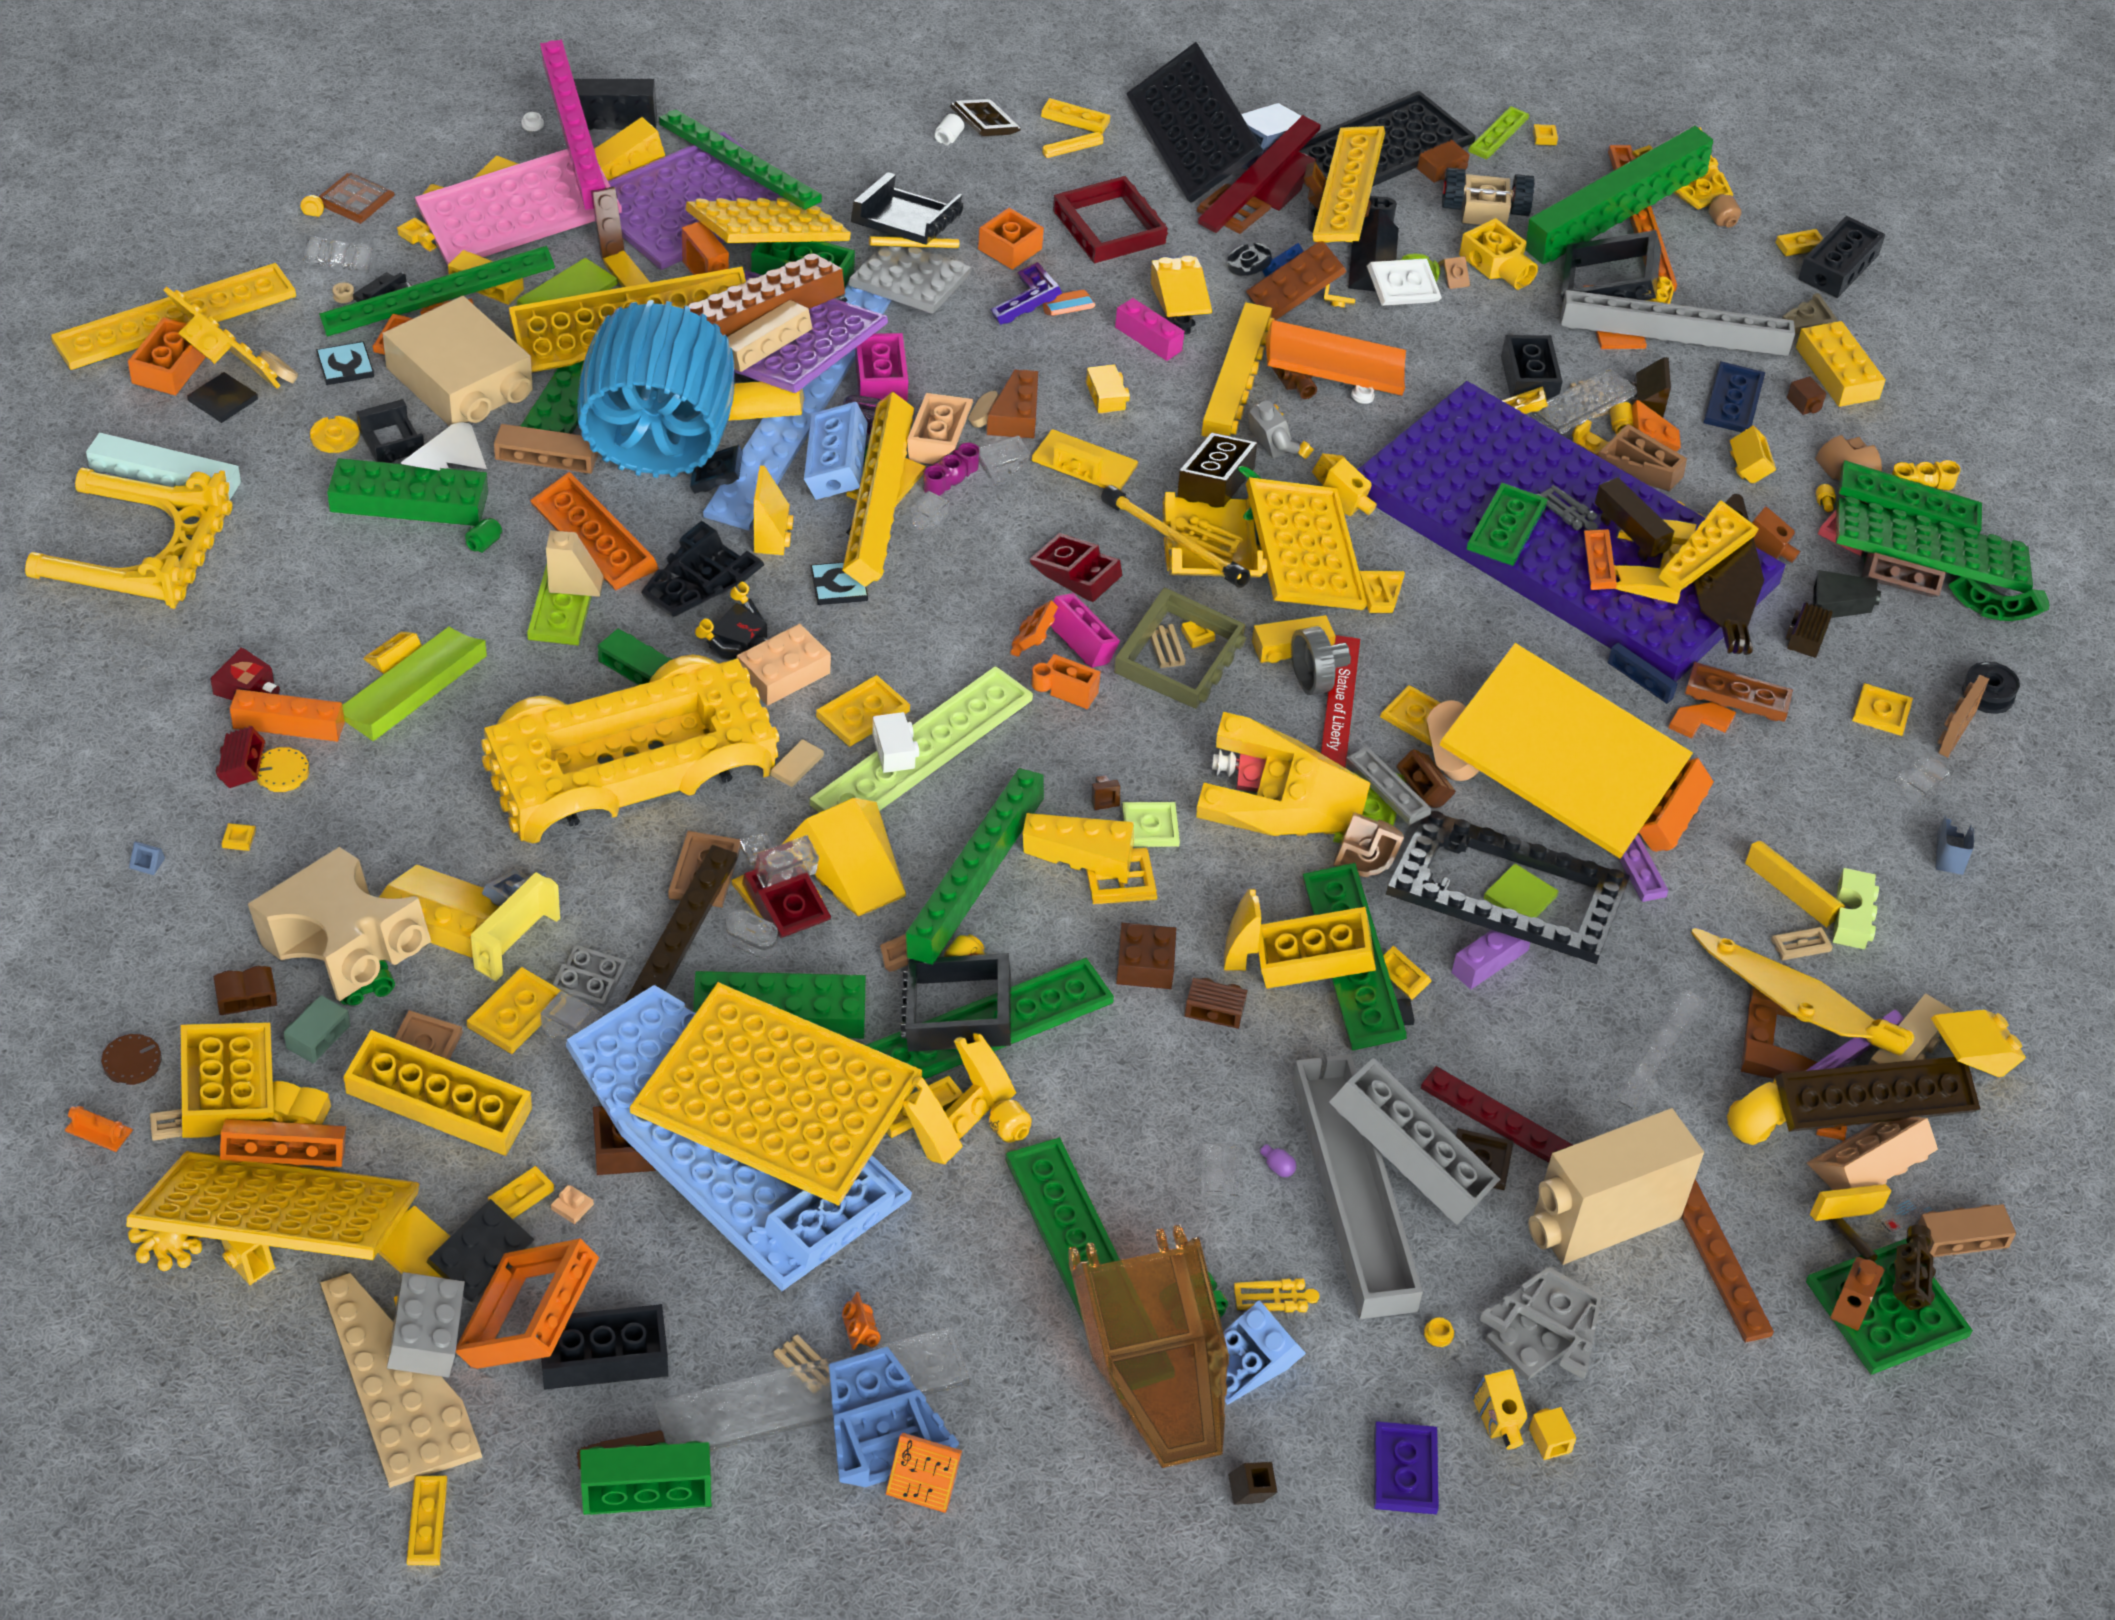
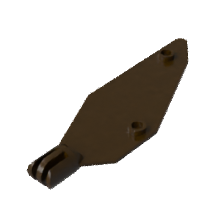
M1733 494L1725 503L1749 521L1743 497L1740 494ZM1754 538L1747 541L1693 581L1700 611L1722 628L1728 654L1732 652L1733 654H1741L1743 651L1744 655H1749L1753 651L1748 625L1764 583Z

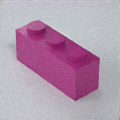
M1134 298L1117 307L1115 328L1166 361L1182 351L1184 330Z
M1074 593L1055 596L1053 602L1058 608L1054 615L1055 620L1051 625L1053 631L1059 634L1068 646L1091 668L1109 663L1120 640Z

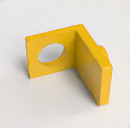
M1330 284L1326 286L1324 301L1332 302L1331 306L1345 308V304H1355V299L1328 295Z

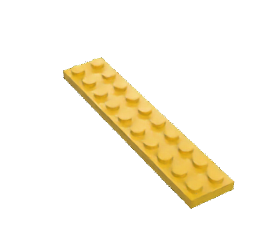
M276 263L182 292L187 298V302L196 304L204 312L203 315L206 317L211 316L216 322L296 297L295 288ZM167 297L52 334L51 339L69 369L73 370L139 348L163 317L186 324L191 319L182 313L173 301Z

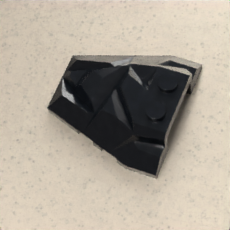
M701 520L679 540L681 547L675 555L670 552L666 558L668 561L667 566L656 571L641 593L650 602L672 617H675L703 604L711 598L730 591L734 586L738 587L740 582L746 581L763 567L764 563L749 551L740 556L723 545L717 530Z

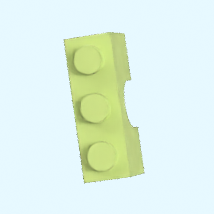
M1847 868L1843 869L1838 882L1837 900L1844 905L1850 906L1852 909L1840 907L1834 922L1832 943L1865 949L1867 942L1873 941L1876 926L1872 925V922L1875 921L1877 906L1873 905V902H1876L1879 892V886H1875L1876 874Z

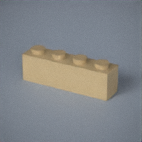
M789 300L728 336L729 347L733 351L734 369L742 372L812 330L809 309Z
M1925 993L1899 1024V1027L1913 1033L1914 1041L1911 1046L1900 1056L1879 1048L1871 1058L1869 1065L1926 1059L1925 1053L1927 1051L1931 1054L1934 1052L1940 1042L1938 1037L1941 1035L1932 1022L1931 1017L1937 1014L1954 1013V1010Z

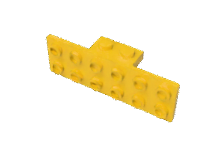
M167 286L163 289L178 309L191 319L179 332V335L214 364L229 350L276 389L280 387V384L276 381L278 376L269 368V364L260 356L255 357L251 349L243 342L239 344L227 329L223 331L219 328L220 325L211 316L206 317L203 315L204 312L193 302L191 304L187 302V298L176 289L173 292Z

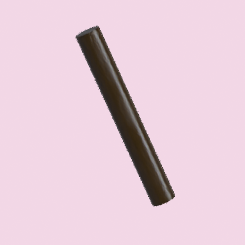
M1843 1218L1828 1219L1865 1260L1876 1261L1877 1254Z

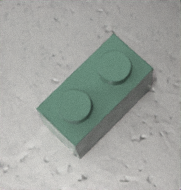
M320 995L313 1003L307 1005L304 1012L295 1021L289 1023L283 1032L286 1049L314 1064L350 1027L348 1010Z

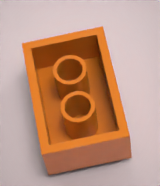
M164 317L160 320L128 360L132 384L175 396L206 358L179 335V332L185 327L186 323Z

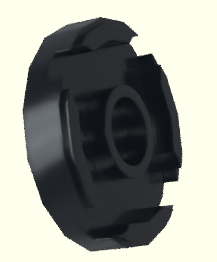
M1258 242L1254 243V246L1249 247L1248 244H1243L1230 252L1227 257L1229 270L1239 276L1256 274L1267 268L1272 261L1270 248L1266 244Z

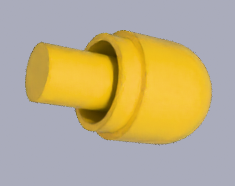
M1829 484L1819 485L1815 491L1817 503L1822 506L1820 502L1822 499L1824 510L1831 512L1836 502L1835 490Z

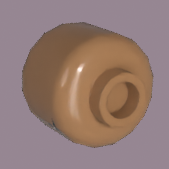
M1720 194L1712 199L1708 209L1710 216L1717 226L1733 227L1741 216V208L1731 195Z

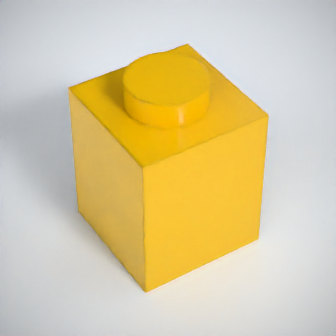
M1562 1407L1552 1410L1546 1408L1533 1414L1529 1431L1543 1460L1571 1453L1576 1436Z

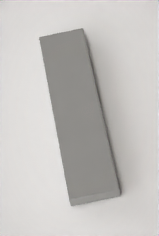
M1368 746L1346 757V764L1358 776L1370 782V787L1408 825L1431 814V807Z

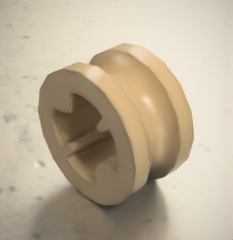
M345 282L336 284L333 287L334 300L338 303L351 302L353 300L354 287Z

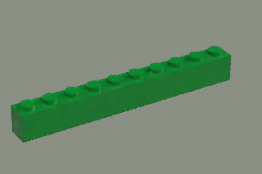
M1019 768L907 930V958L931 965L934 964L1023 831L1026 814H1034L1044 800L1043 774Z

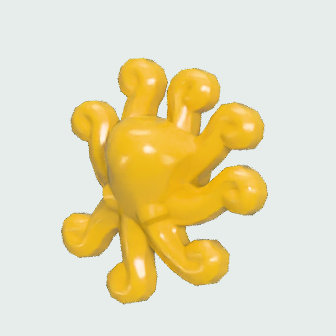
M132 1228L128 1232L130 1242H143L136 1251V1260L139 1263H146L150 1259L149 1251L154 1250V1254L158 1259L157 1266L161 1271H167L173 1265L172 1258L166 1253L171 1254L177 1259L179 1267L186 1268L190 1265L192 1259L191 1255L183 1250H189L192 1254H198L203 1249L202 1242L196 1239L202 1238L199 1236L155 1230L141 1232L138 1228Z

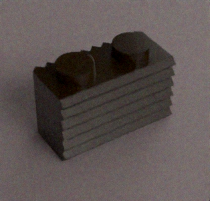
M1807 602L1803 604L1801 611L1796 609L1791 623L1795 627L1790 625L1785 640L1790 641L1787 649L1816 658L1833 612L1822 607L1818 608L1817 605H1809Z

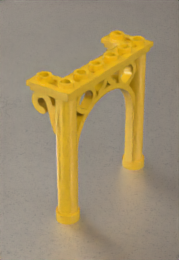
M80 468L75 482L77 492L152 505L168 513L175 524L170 542L155 557H146L141 564L125 568L106 567L31 552L26 561L25 572L27 577L39 579L44 577L164 600L166 605L175 609L179 601H184L188 584L194 582L197 567L204 564L206 550L212 549L216 532H221L225 515L229 516L231 514L232 501L229 500L228 494L230 486L229 482L226 481L225 471L220 470L219 473H214L212 478L203 472H193L189 476L186 486L170 487L96 473L93 469ZM189 517H200L199 521L195 524H185L183 522ZM186 535H193V537L189 540Z

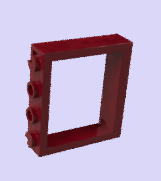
M1126 176L1054 195L1053 212L1094 264L1166 244L1168 235L1166 223L1159 218L1156 211L1150 207L1145 197L1141 196L1135 185ZM1121 197L1147 230L1101 243L1075 209Z

